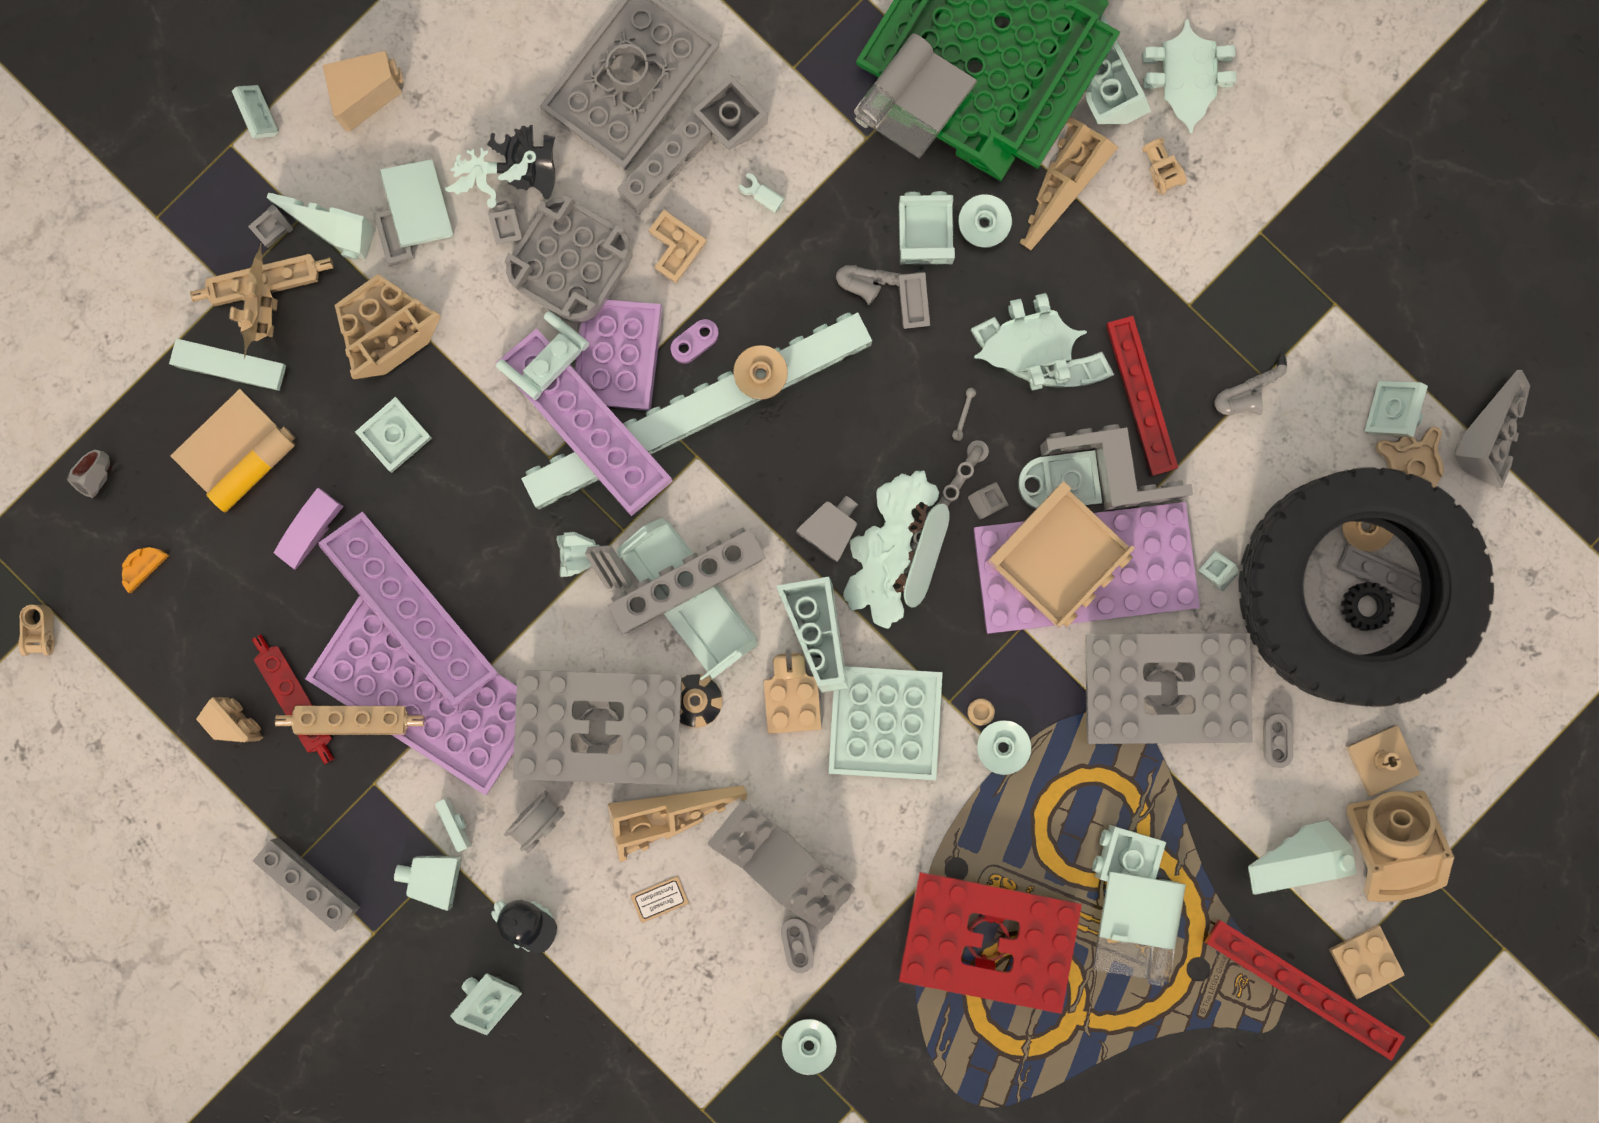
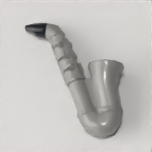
M845 265L838 269L836 280L844 290L859 295L870 306L881 289L880 285L888 283L889 285L899 286L898 275L901 274L857 267V265ZM925 267L916 269L913 273L924 272Z
M1281 353L1277 360L1276 368L1219 393L1214 401L1217 411L1224 415L1244 412L1261 415L1263 407L1262 393L1252 395L1251 392L1259 391L1261 386H1267L1270 382L1274 383L1278 378L1286 374L1287 359L1285 353Z

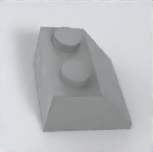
M732 75L692 110L728 150L748 141L768 123V113Z

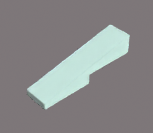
M177 338L175 339L169 362L170 365L180 369L227 378L231 381L280 391L286 365L248 355L244 359V354Z

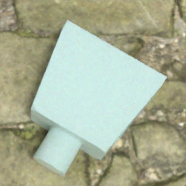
M414 857L412 867L397 865L394 881L408 883L406 896L443 910H449L453 907L462 857Z

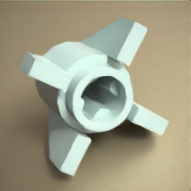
M567 532L564 535L557 536L561 559L560 577L579 574L591 567L592 564L585 555L588 547L599 546V544H595L593 539H589L576 532Z

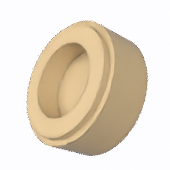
M975 699L967 708L969 720L976 725H986L994 718V707L986 699Z

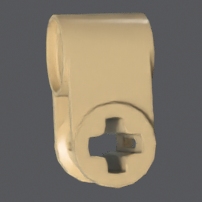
M27 605L21 610L19 616L20 637L18 645L20 654L28 656L30 653H44V655L50 656L55 646L53 611L47 605ZM36 610L39 611L41 616L38 623L33 620V614ZM34 642H39L40 645H34Z

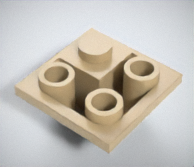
M211 698L196 719L214 740L252 742L260 741L263 738L259 733L261 730L260 726L252 718L247 719L241 712L243 707L234 698Z

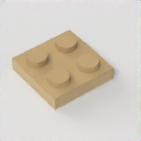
M1378 925L1329 949L1353 998L1356 1000L1405 976L1381 927Z

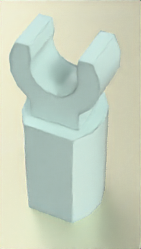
M747 173L746 178L752 182V186L746 188L740 184L738 187L739 191L744 195H753L756 201L777 213L784 204L785 198L766 185L758 184L757 178L753 174Z

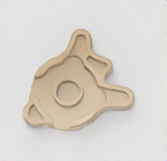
M1438 427L1428 428L1419 442L1414 437H1400L1397 442L1381 440L1375 446V450L1385 459L1390 469L1404 471L1407 475L1414 474L1431 482L1433 487H1436L1440 478L1443 477L1444 467L1438 452L1442 431Z

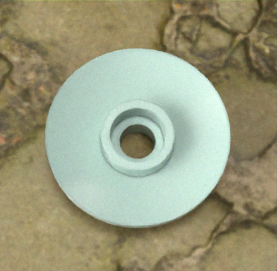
M975 196L968 200L960 211V231L964 238L975 246H995L1007 237L1011 229L1012 217L1010 210L1001 199L995 196ZM985 219L989 222V226L982 227L979 221Z
M996 721L988 725L981 732L977 742V753L980 761L988 770L996 774L1008 775L1019 771L1025 766L1031 754V742L1028 734L1020 725L1011 721ZM1001 742H1005L1008 745L1006 752L1002 753L999 751L998 745Z
M800 1020L791 1025L783 1037V1057L786 1063L798 1073L805 1075L820 1073L828 1068L835 1057L836 1040L834 1034L827 1025L818 1020ZM808 1040L814 1043V1047L810 1050L804 1047V1043Z

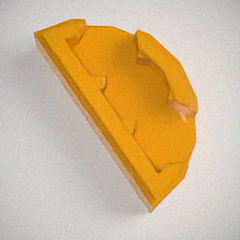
M150 547L140 548L129 554L122 565V584L127 592L132 593L169 555L160 549Z

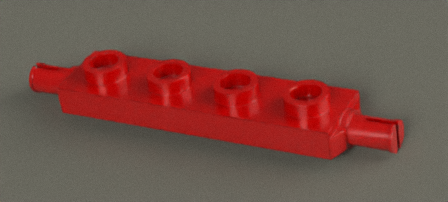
M262 634L257 636L262 646L256 637L253 638L252 641L259 651V654L253 660L285 715H292L295 706H313L279 647L269 648ZM298 735L308 753L317 751L324 765L329 763L324 753L330 762L334 760L326 746L332 740L330 735Z

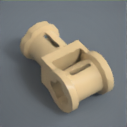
M1164 138L1153 140L1142 147L1143 153H1147L1152 166L1149 171L1152 175L1154 186L1160 195L1165 194L1168 189L1174 186H1183L1187 183L1182 166L1177 162L1174 155L1169 157L1163 145L1165 142Z

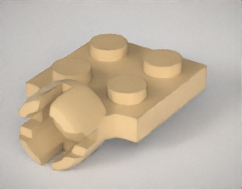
M786 653L775 656L773 659L774 675L772 678L764 679L768 734L821 730L818 685L814 676L808 675L806 672L803 654L791 653V668H787Z

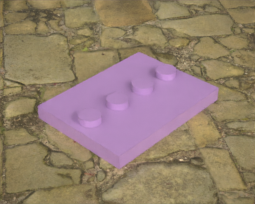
M607 300L594 318L580 323L579 334L589 342V346L576 357L575 371L607 407L651 410L663 312L661 304Z

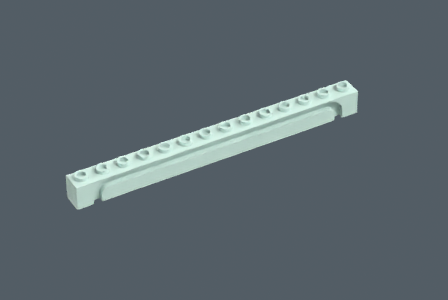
M850 312L838 317L836 319L837 323L829 327L827 324L821 325L812 331L813 335L805 339L803 336H799L789 342L790 346L781 351L779 347L775 348L784 358L788 370L787 380L782 389L871 346L872 339L859 313L851 315ZM764 370L756 372V377L759 379L766 376ZM732 371L720 375L717 378L718 382L710 386L708 383H704L693 390V394L687 397L684 395L677 396L669 401L671 405L663 409L660 406L655 407L645 413L647 417L639 421L634 418L623 423V425L651 455L762 399H753L741 392L736 385L734 374ZM575 452L566 457L564 454H560L550 460L551 464L543 468L540 466L533 467L526 471L527 476L521 478L537 509L558 501V499L599 480Z

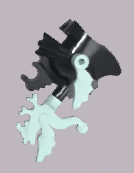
M533 125L514 129L515 135L511 137L509 134H506L505 141L501 144L495 141V133H491L487 145L492 150H495L496 153L505 156L506 162H485L484 156L488 154V150L484 151L481 147V155L478 158L474 153V149L472 151L468 149L467 153L472 156V159L470 161H467V159L461 161L460 157L462 155H457L454 167L450 171H455L454 177L463 173L470 174L462 176L457 182L445 188V191L455 192L457 195L461 192H468L469 188H473L476 179L477 187L491 195V198L487 200V205L492 208L497 204L495 199L496 192L487 184L486 174L500 173L498 179L507 180L508 185H513L517 190L523 189L527 191L530 187H534L541 192L545 199H549L555 185V167L553 162L555 137L544 134L543 146H534Z

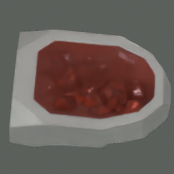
M100 450L88 452L70 470L67 481L84 496L93 498L107 481V471L110 466L109 456Z

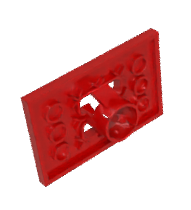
M919 871L899 982L1062 1014L1082 904ZM970 914H983V916L974 919L967 927ZM1005 919L1019 923L1016 938H1010L1007 928L1002 924ZM984 921L999 924L1005 933V939H999L998 951L992 956H981L976 954L972 946L982 947L984 934L974 933L973 929L977 924ZM965 946L968 947L970 953L974 956V965L961 962L962 951ZM1006 953L1013 956L1012 966L1009 971L995 969L996 960L1001 959Z

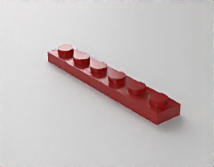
M1130 316L1108 322L1106 327L1150 475L1152 477L1176 470L1178 465L1134 317Z

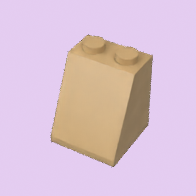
M386 51L323 65L333 115L346 132L356 128L402 93L400 84L404 83L401 68L397 67L395 59H391Z

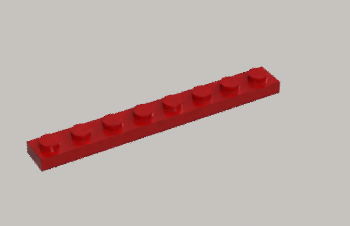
M1219 919L1204 942L1391 1061L1405 1039L1403 1035Z

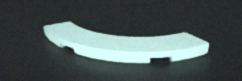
M993 317L971 328V332L979 345L984 348L986 342L998 333L1001 326L996 318ZM1103 352L1067 361L1071 378L1068 379L1067 383L1057 385L1053 365L1041 367L1045 379V384L1042 385L1051 387L1086 386L1114 376ZM1006 369L1012 374L1029 381L1028 370L1014 373Z

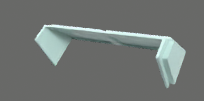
M663 517L644 525L616 549L619 559L622 558L639 582L647 578L650 581L659 578L660 571L672 565L674 569L684 564L682 560L693 554L670 522L665 521ZM690 572L682 573L679 577L680 585L683 587L690 586L693 583V575ZM660 585L655 591L656 597L659 600L666 599L670 593L667 585ZM718 586L664 613L706 669L707 673L700 678L701 681L709 675L712 679L759 645L756 642V636Z

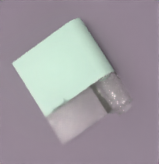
M1109 871L1093 969L1145 978L1147 983L1157 986H1163L1164 982H1170L1186 884Z

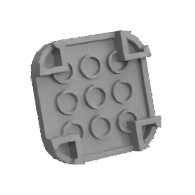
M563 195L561 198H554L547 202L543 201L537 207L539 210L538 214L514 252L507 254L505 259L507 277L509 282L521 294L561 318L574 323L585 322L594 318L602 309L628 268L633 256L632 244L625 231L619 225H614L576 203L573 198Z

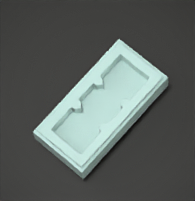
M259 85L235 87L232 93L252 139L275 137L279 131Z
M445 798L437 802L435 806L456 851L460 852L471 847L464 831L466 823L460 813L456 814L450 799Z

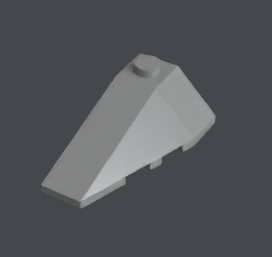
M1517 370L1466 430L1461 442L1455 449V457L1464 471L1497 488L1503 487L1513 461V457L1509 456L1512 441L1517 442L1519 436L1517 432V418L1523 417L1529 394L1530 384L1523 370Z

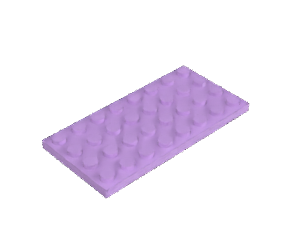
M1186 502L1094 513L1129 547L1133 546L1135 549L1130 553L1133 558L1123 568L1118 566L1112 572L1115 576L1112 581L1104 588L1100 585L1093 592L1096 595L1094 600L1087 607L1081 605L1075 611L1078 616L1072 623L1200 608ZM1023 522L973 528L986 634L1055 626L987 562Z
M361 596L358 597L305 678L346 706H405L408 715H424V726H408L405 735L393 736L484 795H488L514 754L517 685L497 673L496 677L453 708Z

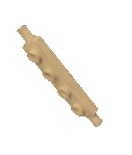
M311 254L263 265L262 278L263 282L269 287L270 292L273 293L318 282V272L334 269L331 257L315 261ZM251 268L207 278L205 288L190 291L191 300L195 302L208 299L214 306L243 300L242 294L233 292L235 280L247 283Z
M295 706L292 715H276L275 717L276 726H292L295 735H405L408 726L425 725L424 715H408L405 706Z

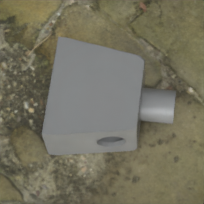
M845 496L837 507L827 501L797 529L796 533L837 563L858 524L850 518L858 504L848 496Z

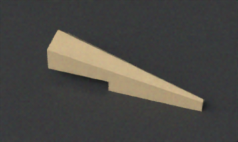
M1072 117L1066 123L1069 127L1064 139H1060L1058 142L1060 150L1055 163H1050L1036 199L1039 204L1035 215H1030L1029 217L1030 228L1026 238L1020 240V243L1029 250L1035 247L1119 148L1105 136L1091 130L1085 124Z
M744 786L609 803L610 826L619 862L627 860L628 854L640 848L642 851L649 849L650 843L662 837H665L667 840L703 822V816L715 810L719 813L726 810L725 805L737 799L746 800L747 793Z

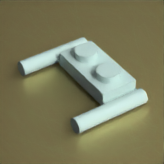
M548 311L544 315V319L560 333L523 370V375L503 359L499 360L496 364L498 370L534 400H537L541 393L589 346V342L552 311Z

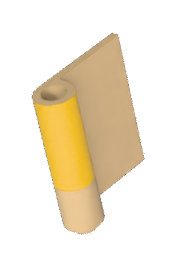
M239 389L171 457L207 492V497L220 510L226 513L295 446L293 442L295 436L285 427L280 429Z

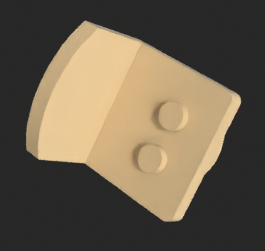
M1391 791L1373 800L1352 803L1347 806L1346 816L1368 868L1364 893L1368 901L1391 902L1406 900L1447 886L1454 856L1428 796L1424 791L1410 793Z

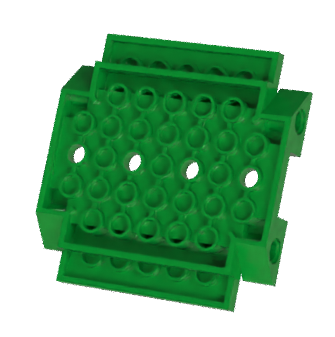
M893 0L858 57L856 65L879 78L910 35L914 33L924 38L932 46L935 54L977 80L976 85L939 133L920 124L916 118L882 97L874 88L865 103L909 129L912 128L913 124L956 148V156L1002 181L1015 160L1014 156L1037 169L1040 168L1118 39L1120 31L1100 20L1109 5L1107 0ZM998 17H1006L1010 24L1006 28H999L994 21ZM972 61H977L982 65V70L978 73H973L969 71L967 65Z

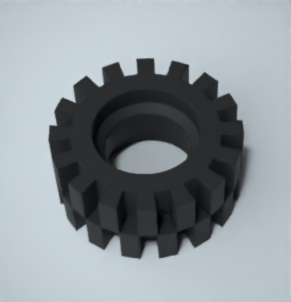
M1371 582L1359 583L1348 589L1349 592H1345L1343 595L1345 600L1341 601V606H1344V610H1341L1342 615L1347 617L1345 621L1351 623V627L1359 628L1362 631L1380 629L1384 627V624H1388L1390 622L1389 617L1394 615L1391 609L1395 607V602L1391 603L1393 596L1386 592L1388 590L1386 587H1381V584ZM1364 596L1372 597L1377 603V610L1371 617L1362 615L1358 609V603Z

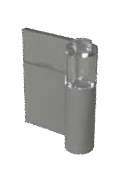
M913 33L854 109L856 114L855 120L865 128L872 127L920 159L976 85L977 80L935 54L932 46L924 38Z

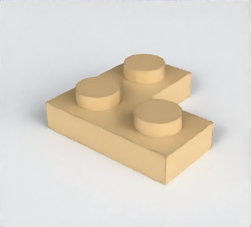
M663 210L648 230L651 235L669 247L654 268L677 284L706 245L707 240L666 210Z

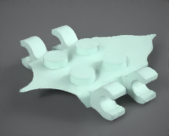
M1186 19L1185 27L1179 36L1170 41L1162 42L1163 47H1145L1143 63L1163 61L1164 73H1146L1143 82L1144 89L1164 87L1165 100L1171 104L1176 116L1187 125L1189 132L1192 133L1195 124L1205 115L1210 102L1216 98L1217 86L1229 88L1233 87V83H1236V71L1217 72V60L1220 62H1231L1232 57H1235V45L1216 46L1215 41L1200 38L1192 31L1189 20Z
M1046 293L1035 296L1036 300H1033V305L1037 313L1025 316L1021 299L1010 301L1011 305L1008 306V311L1013 320L1002 324L998 333L986 342L979 354L974 356V358L984 359L996 367L1006 368L1014 373L1028 370L1031 390L1043 388L1042 384H1045V379L1041 367L1054 366V376L1057 385L1068 382L1071 375L1066 362L1071 361L1073 343L1079 336L1087 333L1085 330H1073L1064 324L1057 311L1050 309Z

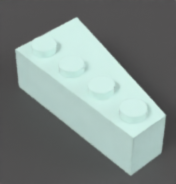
M830 577L777 585V590L820 691L828 692L848 688L834 589Z

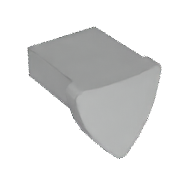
M271 205L266 212L248 226L267 248L284 234L290 233L293 230L289 220L274 205Z

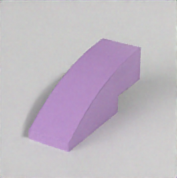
M317 488L285 532L274 554L296 570L329 529L327 526L344 506L324 490Z

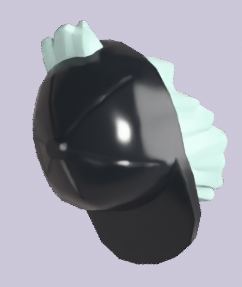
M503 900L495 902V911H492L491 915L497 922L501 936L514 944L516 948L522 947L527 952L542 953L552 945L557 935V924L548 908H543L541 904H537L535 901L515 900L507 904Z

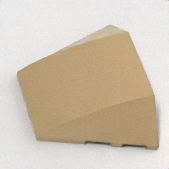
M379 274L371 278L335 304L340 330L345 340L346 355L351 366V377L359 379L384 375L430 342L441 318L440 314L424 306L420 301L412 298Z

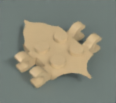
M261 243L249 271L248 282L243 283L235 280L233 292L242 294V299L245 303L244 310L231 307L229 319L238 321V326L241 327L245 345L244 359L247 348L252 341H258L266 336L273 337L274 332L272 311H277L278 300L272 297L269 287L263 282Z

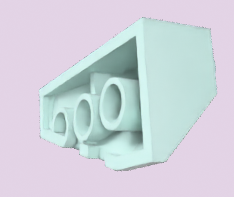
M1101 16L1100 20L1108 24L1105 16ZM1116 40L1086 90V101L1098 124H1128L1151 112L1146 96Z
M268 193L267 198L274 205L341 251L343 257L351 260H357V257L366 259L376 229L364 216L333 207L327 210L309 202L308 207H305L304 203L297 199Z
M1328 820L1304 825L1293 837H1288L1282 841L1283 844L1274 851L1267 852L1248 866L1253 894L1330 881L1357 874L1352 846Z

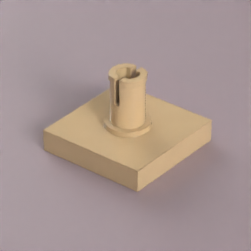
M1393 725L1346 746L1368 796L1376 795L1420 775L1398 725Z

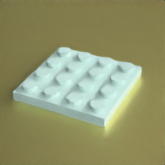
M845 666L848 688L833 691L828 774L936 780L942 672Z

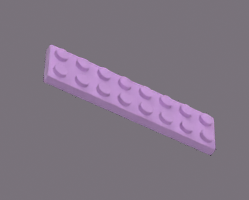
M536 328L499 360L503 359L523 375V370L550 342ZM570 365L541 393L537 400H534L517 386L631 516L673 482L665 470Z
M363 512L319 542V547L453 708L497 676V671Z

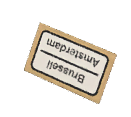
M678 876L631 895L641 923L689 904Z

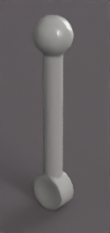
M974 388L966 390V402L957 430L952 435L954 440L961 441L963 438L962 429L971 400L976 395Z

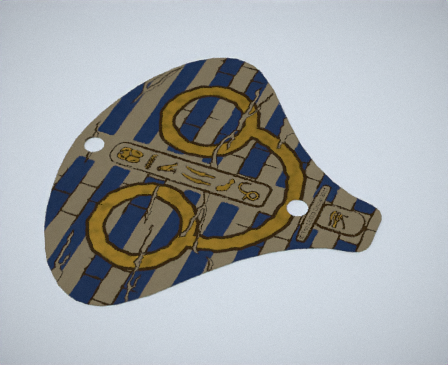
M1086 713L1060 720L1030 739L1031 754L1023 768L1008 775L992 772L960 810L932 860L929 870L930 874L947 877L944 870L945 864L951 858L958 857L965 860L969 869L967 876L963 880L1082 904L1062 1014L915 985L916 1003L927 1051L944 1082L965 1101L991 1108L1010 1106L1040 1095L1124 1050L1168 1034L1199 1028L1226 1027L1264 1033L1276 1026L1288 995L1204 943L1218 919L1246 937L1248 936L1238 927L1226 910L1203 869L1170 770L1156 743L1087 744ZM1109 825L1166 842L1156 879L1186 884L1175 949L1116 941L1098 936L1107 881L1096 878V872L1092 870L1095 857L1097 855L1101 856L1103 845H1100V837L1104 829L1108 830ZM970 914L967 927L974 919L983 916V914ZM1005 919L1002 924L1007 928L1010 938H1016L1019 923ZM984 921L974 927L973 931L974 933L984 934L982 947L972 946L976 954L992 956L998 951L999 939H1005V933L1000 925L995 922L989 923ZM965 946L962 951L961 962L974 965V956L970 953L968 947ZM1006 953L1001 959L996 960L995 969L1009 971L1012 966L1013 956ZM1193 958H1204L1210 964V974L1203 981H1194L1187 974V964Z

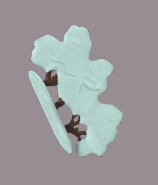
M915 471L911 476L901 474L895 477L892 482L885 483L876 491L877 507L886 521L882 528L872 526L865 531L864 536H856L849 540L852 556L862 563L863 569L850 576L843 592V597L853 611L870 605L873 622L887 629L891 627L893 622H897L904 615V608L901 602V593L903 591L904 600L911 608L919 605L924 599L948 528L949 509L945 504H937L932 508L928 516L926 515V509L937 501L939 491L936 485L927 482L925 471ZM919 502L924 503V509L920 508ZM913 508H916L922 515L919 516V520H922L921 523L914 520L911 514ZM913 524L917 526L915 530L910 529ZM922 529L916 552L912 551L910 547L913 534ZM913 560L912 565H911V568H910V571H909V574H908V577H907V576L904 574V569H905V568L910 564V562ZM894 583L901 584L900 588L895 589L893 587Z

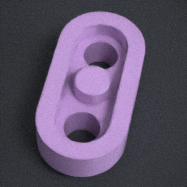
M707 319L699 320L679 335L671 344L673 358L679 363H690L709 349L718 340L719 333L716 324ZM703 328L710 330V334L706 337L700 335V331ZM683 344L689 346V350L686 353L679 351V347Z

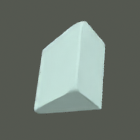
M1216 550L1198 570L1221 591H1224L1239 573L1236 564Z

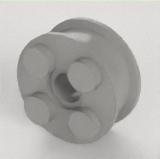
M547 791L539 795L504 833L506 837L511 835L521 845V851L525 850L529 853L539 843V839L542 836L546 837L565 814L562 805L557 807L546 797Z

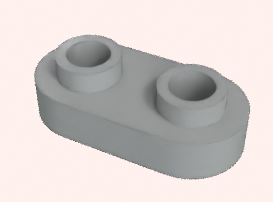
M1272 714L1263 723L1264 758L1272 767L1284 768L1293 759L1292 722L1283 714ZM1275 722L1280 724L1278 732H1274L1272 728ZM1276 749L1281 751L1279 759H1275L1273 756V752Z
M789 918L783 923L781 928L787 964L792 971L804 973L812 967L814 962L808 927L800 918ZM791 927H798L800 933L797 936L791 935L789 932ZM798 953H802L806 957L801 963L795 960V956Z

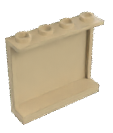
M1064 481L987 560L996 571L1057 628L1063 624L1068 627L1078 615L1075 611L1081 605L1087 607L1094 600L1096 595L1093 592L1100 585L1104 588L1115 577L1112 572L1118 566L1121 568L1125 567L1133 558L1130 553L1135 549L1133 546L1129 547L1070 492L1072 488Z

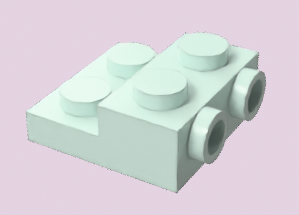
M1109 825L1108 830L1104 829L1100 837V845H1103L1101 856L1097 855L1093 861L1092 870L1096 872L1095 877L1108 881L1109 871L1156 879L1166 842Z

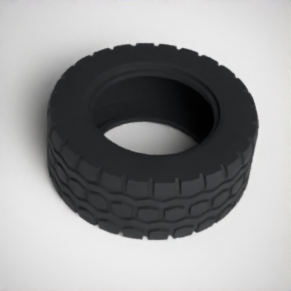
M1363 467L1344 470L1315 479L1292 490L1282 500L1276 502L1267 511L1264 519L1259 521L1250 536V544L1246 545L1241 561L1243 567L1242 571L1239 572L1238 581L1239 592H1241V598L1239 599L1240 610L1247 624L1245 627L1247 632L1250 633V639L1253 644L1257 645L1258 652L1271 668L1273 667L1276 673L1285 681L1295 685L1307 694L1332 702L1369 707L1392 706L1396 703L1402 704L1421 698L1423 694L1428 695L1446 684L1448 678L1452 679L1467 664L1466 659L1468 657L1472 658L1483 639L1481 637L1482 632L1486 633L1492 613L1489 608L1490 605H1493L1494 583L1491 582V576L1494 575L1490 555L1485 552L1487 546L1479 529L1474 528V521L1461 505H1456L1455 499L1438 486L1433 487L1432 483L1414 474L1407 475L1404 471L1390 468ZM1353 521L1374 524L1399 538L1409 549L1417 563L1422 588L1419 609L1408 630L1388 647L1364 655L1346 651L1327 639L1313 622L1304 597V575L1312 552L1328 533L1344 523Z

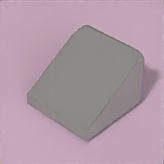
M997 482L968 496V500L979 520L1008 506Z

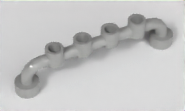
M973 441L967 447L966 454L968 458L958 466L956 476L951 484L943 489L942 497L937 504L949 506L951 502L958 498L959 489L965 480L973 475L976 463L984 461L988 456V446L983 441ZM961 467L969 468L970 474L963 475ZM946 490H954L955 497L949 498L946 495ZM922 529L913 535V542L910 545L912 551L916 552L919 543L916 536L922 533ZM913 560L904 569V573H909Z

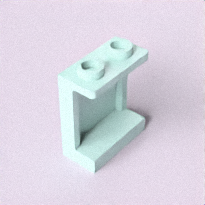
M937 191L932 192L931 195L920 196L919 192H907L905 196H900V265L953 264L955 259L952 219L953 195Z

